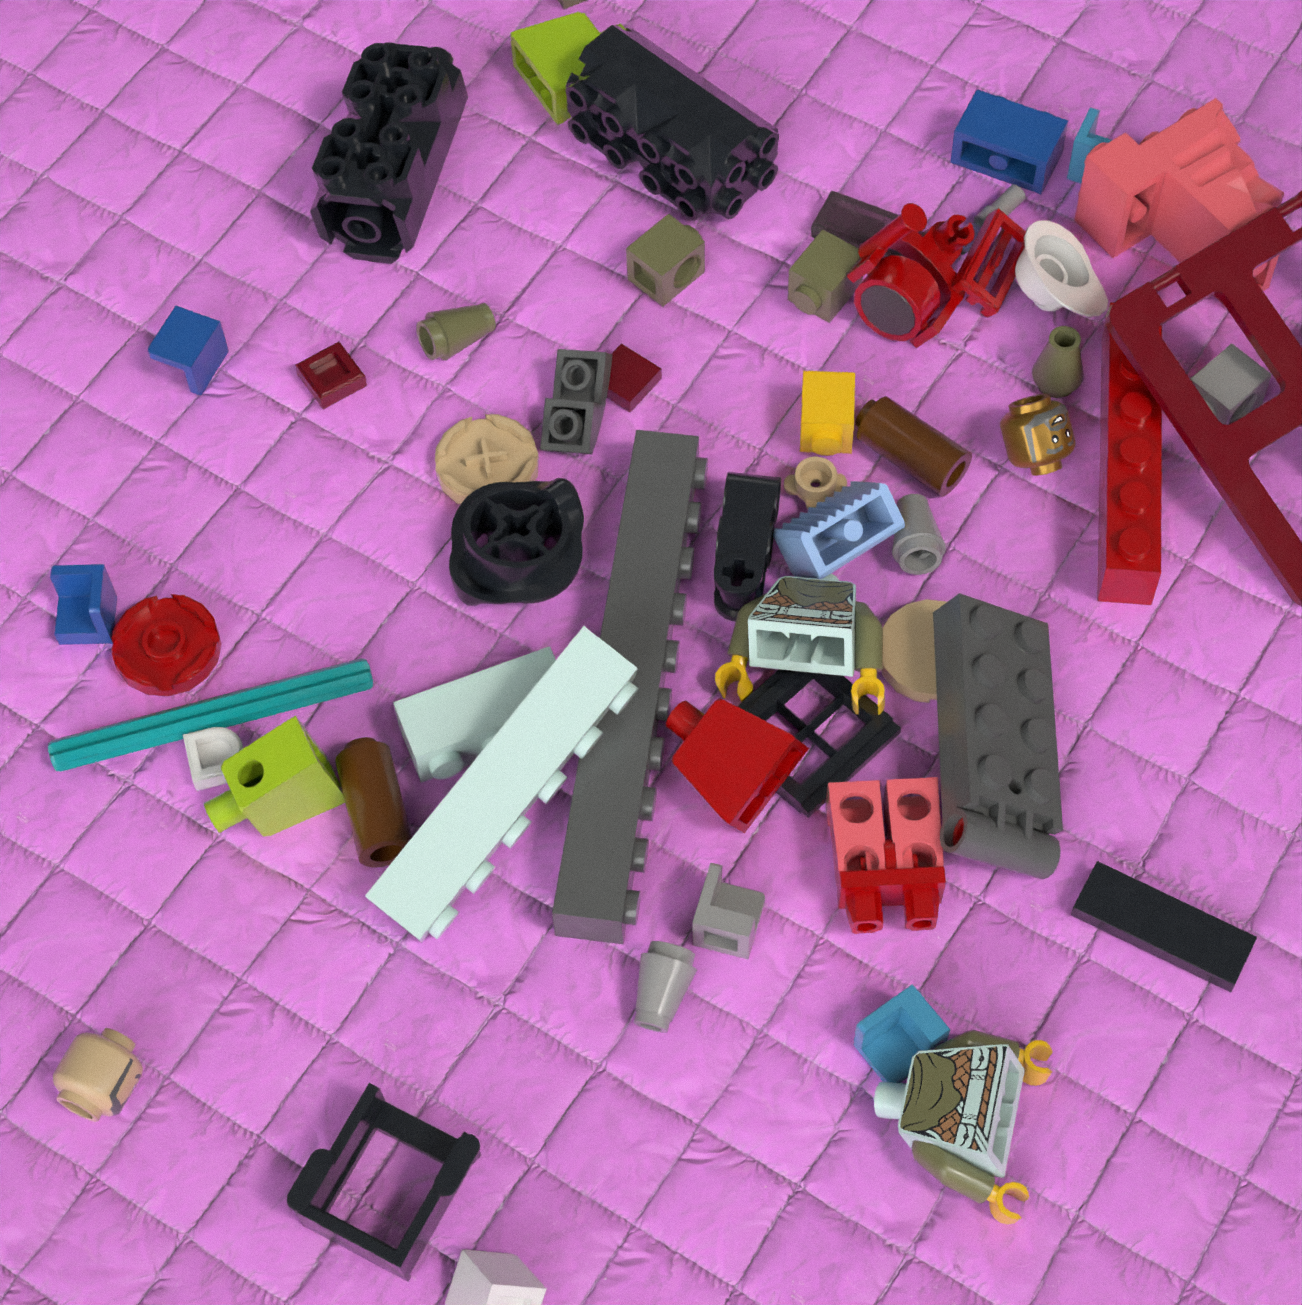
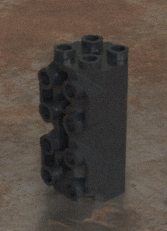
M611 25L584 47L578 59L585 64L580 76L572 72L566 82L567 109L572 116L568 121V126L578 141L583 144L589 143L604 154L608 161L618 169L625 168L631 162L639 161L643 167V170L639 173V178L644 187L654 195L660 194L675 205L680 213L690 221L697 220L701 215L717 213L726 219H732L758 189L763 191L772 184L778 173V166L773 163L777 157L779 141L778 129L633 28L626 27L625 31L620 26Z
M392 42L384 44L374 43L362 51L361 59L353 62L342 90L349 112L348 116L335 123L332 127V133L323 138L312 166L319 190L310 213L319 237L331 245L334 237L346 244L343 252L355 260L392 264L399 259L403 249L407 253L414 247L468 100V93L461 70L453 65V56L441 47L428 48L427 46L396 44Z

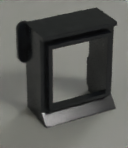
M369 1083L330 1150L317 1149L311 1154L287 1195V1204L306 1228L408 1282L413 1268L468 1171L481 1156L480 1143L476 1136L463 1132L457 1139L387 1103L380 1088ZM376 1130L443 1164L431 1190L397 1249L329 1213Z

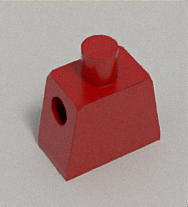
M721 698L714 701L705 714L688 701H682L672 710L666 721V727L684 740L673 755V764L726 823L743 833L748 830L809 749V747L790 733Z

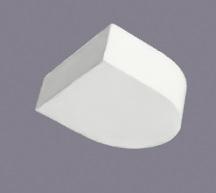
M212 727L184 734L185 748L196 791L226 784L227 781L221 770V765L225 760L244 749L238 735L232 730L223 727Z

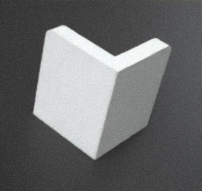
M462 1249L445 1305H541L546 1288L514 1254Z

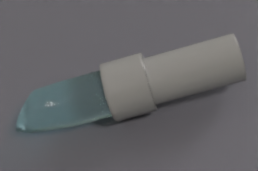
M1011 185L990 206L984 207L974 217V222L971 223L974 228V239L968 245L963 246L961 255L969 252L989 213L999 208L1008 216L1025 200L1026 195L1019 186Z

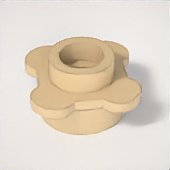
M816 456L802 460L796 467L795 475H788L784 480L785 492L789 495H797L806 503L807 509L809 507L816 508L817 502H825L826 497H833L834 491L841 492L842 487L847 486L846 477L843 474L837 473L832 462ZM811 483H819L820 486L813 487Z

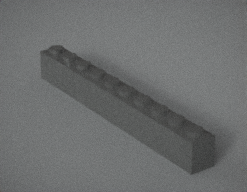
M636 430L600 639L638 668L636 677L631 683L639 689L618 715L612 710L605 714L596 726L603 732L602 736L583 759L579 757L552 911L555 936L623 944L626 924L637 925L641 892L632 890L635 872L645 873L649 839L640 838L643 820L653 821L657 788L648 787L651 770L661 771L665 740L662 737H656L658 722L667 721L670 715L672 689L664 688L666 672L676 673L680 641L672 640L674 625L683 626L685 621L687 594L679 593L681 579L690 580L693 570L694 548L686 546L688 533L698 534L700 525L701 502H694L695 489L705 490L708 458L699 457V436Z

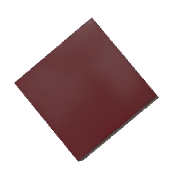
M340 341L295 365L298 376L323 410L367 386L365 375Z
M621 343L611 353L613 356L607 398L631 412L662 379V368Z

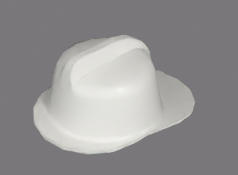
M1048 220L1036 221L1030 225L1024 236L1025 248L1020 254L1015 267L1017 282L1027 297L1037 307L1045 311L1055 312L1062 307H1066L1074 313L1087 317L1100 316L1105 312L1108 305L1105 290L1091 266L1083 245L1060 224Z

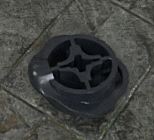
M556 478L551 481L495 482L478 488L463 500L452 522V551L449 559V571L455 592L464 604L477 606L480 604L539 603L559 595L568 588L579 571L583 554L581 538L584 514L575 486L564 478ZM483 534H486L488 536V543L480 548L476 541ZM552 536L557 544L549 551L544 544L545 540Z

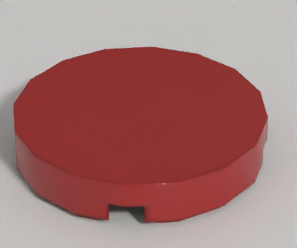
M171 594L172 598L158 599L156 595L141 600L125 611L114 627L111 652L118 673L130 687L147 695L172 696L190 691L207 679L218 663L222 643L215 619L202 603L185 595Z

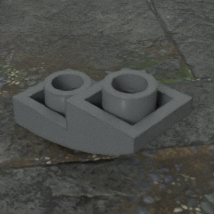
M557 349L553 398H545L540 450L593 454L606 404L612 354L607 352Z

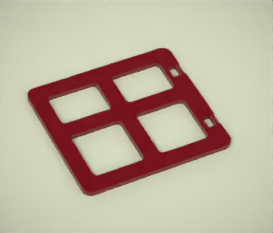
M1300 191L1297 195L1279 206L1273 207L1177 264L1171 270L1151 282L1145 283L1117 300L1108 309L1105 323L1111 336L1285 591L1297 605L1302 607V542L1249 464L1251 456L1296 428L1302 427V347L1253 277L1254 269L1302 241V227L1293 232L1284 219L1287 215L1302 208V191ZM1177 282L1186 296L1167 307L1158 295V292ZM1210 296H1215L1222 301L1280 386L1279 395L1229 425L1219 422L1159 334V326Z

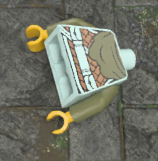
M832 573L823 579L784 576L779 578L766 594L741 607L737 614L727 652L732 657L731 662L723 664L715 673V682L723 698L727 695L729 685L735 681H739L737 694L741 702L753 693L752 682L745 670L749 661V666L850 677H853L854 671L860 672V678L854 682L851 689L854 712L859 714L858 700L867 694L878 698V715L883 712L885 707V689L883 683L877 679V672H881L883 668L882 624L866 603L856 601L855 584L848 581H839Z
M977 1030L966 1031L937 1045L934 1050L917 1052L912 1057L907 1084L880 1082L874 1096L875 1113L879 1118L899 1120L898 1133L912 1149L914 1160L943 1185L979 1204L986 1200L989 1201L990 1212L997 1221L1007 1225L1014 1224L1022 1217L1005 1208L1002 1200L1003 1194L1012 1195L1017 1200L1025 1202L1029 1199L1028 1190L1024 1185L1017 1182H1009L1000 1187L995 1184L994 1176L1005 1177L1022 1082L1038 1086L1045 1083L1052 1074L1051 1069L1036 1066L1030 1058L1047 1061L1052 1054V1049L1043 1040H1034L1025 1049L1019 1048V1044L1015 1040Z

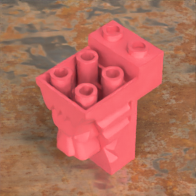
M1215 98L1198 109H1189L1176 123L1161 132L1154 131L1150 133L1140 144L1135 142L1125 132L1109 143L1102 142L1095 146L1085 159V168L1081 188L1078 193L1079 198L1074 221L1112 258L1152 235L1181 263L1273 207L1282 204L1284 192L1259 177L1250 156L1238 146L1241 139L1235 127L1223 112V104ZM1279 255L1253 270V277L1263 291L1270 286Z

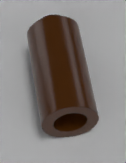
M884 396L878 401L873 399L868 401L856 417L855 425L859 427L857 439L941 497L948 495L958 485L970 466L972 460V453L888 396Z
M357 738L345 745L344 749L336 756L335 763L358 860L367 867L389 866L410 841L412 835L390 747L383 742L376 741L374 738Z

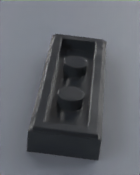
M1099 861L1096 862L1071 913V916L1229 992H1232L1257 940L1256 936Z

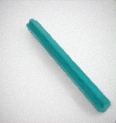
M360 658L54 739L48 743V753L54 769L61 772L184 739V734L212 727L227 728L366 691L373 687V677L367 660Z

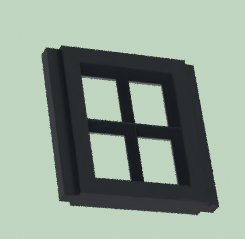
M778 669L737 707L765 721L778 712L799 730L793 735L801 742L808 738L829 756L801 783L789 774L777 790V793L799 813L802 812L809 818L826 802L828 783L848 782L901 733V727L884 710L878 715V705L867 695H863L858 700L859 714H856L852 707L851 689L853 684L844 676ZM814 679L835 698L806 724L785 704ZM844 705L865 724L836 750L815 730Z

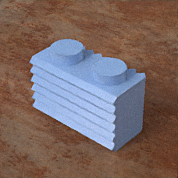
M851 481L850 487L843 486L841 492L834 491L833 497H826L825 502H817L816 508L809 507L807 513L800 512L799 518H792L791 523H783L782 529L775 528L773 537L791 573L795 577L823 579L903 529L905 522L886 484Z

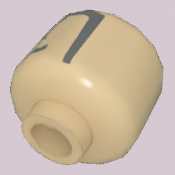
M104 1028L101 1035L95 1033L77 1035L53 1074L54 1086L60 1092L56 1100L74 1114L93 1122H98L101 1116L118 1115L123 1110L143 1073L141 1062L132 1053L136 1046L135 1043L127 1036L110 1028Z

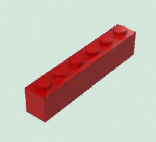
M1110 302L1109 308L1114 304L1113 302ZM1105 323L1101 352L1097 601L1152 605L1161 575L1162 409L1109 333ZM1162 325L1159 326V334H1160L1161 337H1162Z

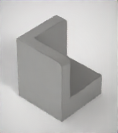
M710 863L692 922L693 945L749 960L765 904V895L762 892L723 883L722 865Z

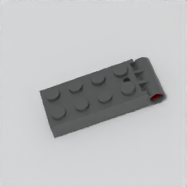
M959 593L933 612L943 822L940 830L941 847L945 852L1038 879H1046L1057 868L1061 851L1058 839L1049 834L1056 835L1063 830L1048 623Z

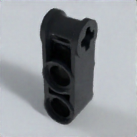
M735 472L727 473L723 511L719 519L714 565V606L718 614L727 620L736 622L737 614L741 607L763 595L766 572L771 563L774 526L777 522L780 501L781 477Z

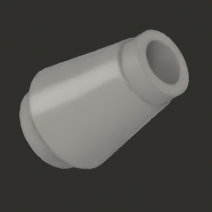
M920 494L903 496L898 500L897 507L904 519L905 527L894 534L893 558L899 563L901 569L907 573L920 575L932 572L941 564L942 557L946 551V545L928 505L927 498Z
M650 942L648 952L642 953L640 957L634 1024L656 1032H668L670 1022H672L697 972V969L692 966L695 954L692 951L667 942Z

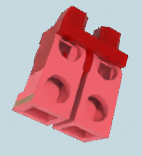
M938 777L886 780L883 799L885 823H887L888 838L886 839L879 780L828 783L826 813L828 826H830L838 909H846L852 933H875L882 930L884 923L882 907L903 906L905 929L912 931L935 929L939 904L942 902L946 884L943 848L940 843L941 815ZM911 793H912V794H919V795H921V796L903 797V796H905V795H907V794H911ZM854 796H855V797H862V798H864V799L846 800V799H848V798H850V797H854Z

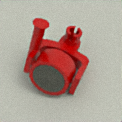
M907 203L903 206L901 215L859 246L858 253L861 260L846 277L854 283L867 274L866 278L855 290L854 303L859 316L869 328L878 335L890 340H910L915 348H918L940 333L966 293L963 290L957 294L950 288L957 275L951 265L961 254L963 246L968 245L974 239V228L971 222L963 228L959 227L966 220L965 216L960 214L952 215L946 222H936L920 235L918 232L924 230L927 225L926 214L917 204ZM889 248L903 255H890L882 258Z

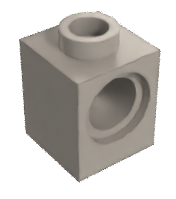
M1231 343L1190 380L1219 422L1229 425L1262 405L1272 374Z

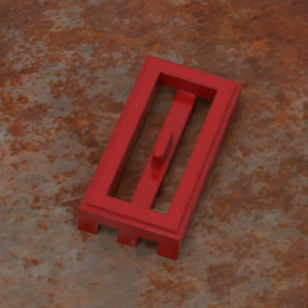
M999 208L987 215L950 287L957 294L964 290L968 294L965 300L972 306L977 303L982 305L980 313L986 318L998 313L1016 277L1015 267L1020 254L1025 248L1024 236L1026 231ZM1001 227L1002 229H1001L999 235L997 236V238H996V240H995V242H994V244H993V246H992V248H991V250H990V252H989V254H988V256H987V258H986V260H985V262H984V264H983L981 270L979 271V273H978V275H977V277H976V279H975V281H974L973 279H974V277H975V275H976V273H977V271H978V269H979V267H980V265H981V263H982V261H983V259H984L986 253L988 252V250H989V248H990V246H991V244H992V242H993V240H994V238H995V236H996V234H997L999 228ZM1013 237L1016 239V242L989 293L985 289L995 269L999 266L1008 243Z

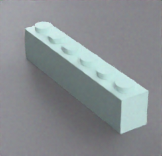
M583 626L367 892L365 897L420 942H423L429 934L439 939L459 913L452 905L466 888L473 894L477 892L495 869V866L488 860L502 843L510 849L514 846L531 824V821L524 815L538 798L546 804L551 800L567 779V776L561 772V769L573 754L583 759L602 736L603 732L596 726L605 714L612 710L618 715L633 698L639 688L631 682L636 677L638 668Z

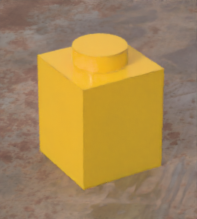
M803 371L800 452H814L823 456H831L837 453L852 454L855 372Z

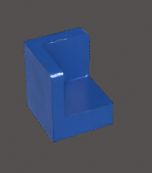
M176 305L148 347L151 359L184 370L190 392L197 395L203 394L229 352L221 321Z
M105 565L52 566L50 579L59 597L55 625V637L59 645L113 644L112 634L115 627L117 595Z

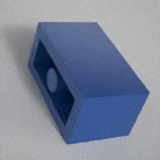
M976 89L954 130L950 163L1042 194L1063 153L1068 120L1010 101L1002 96H995Z

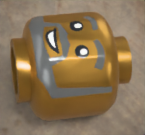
M1049 394L1028 396L1010 403L1008 406L1010 412L1000 422V429L1010 463L1018 468H1030L1033 476L1045 475L1063 467L1061 460L1069 456L1076 446L1066 406L1059 401H1052Z

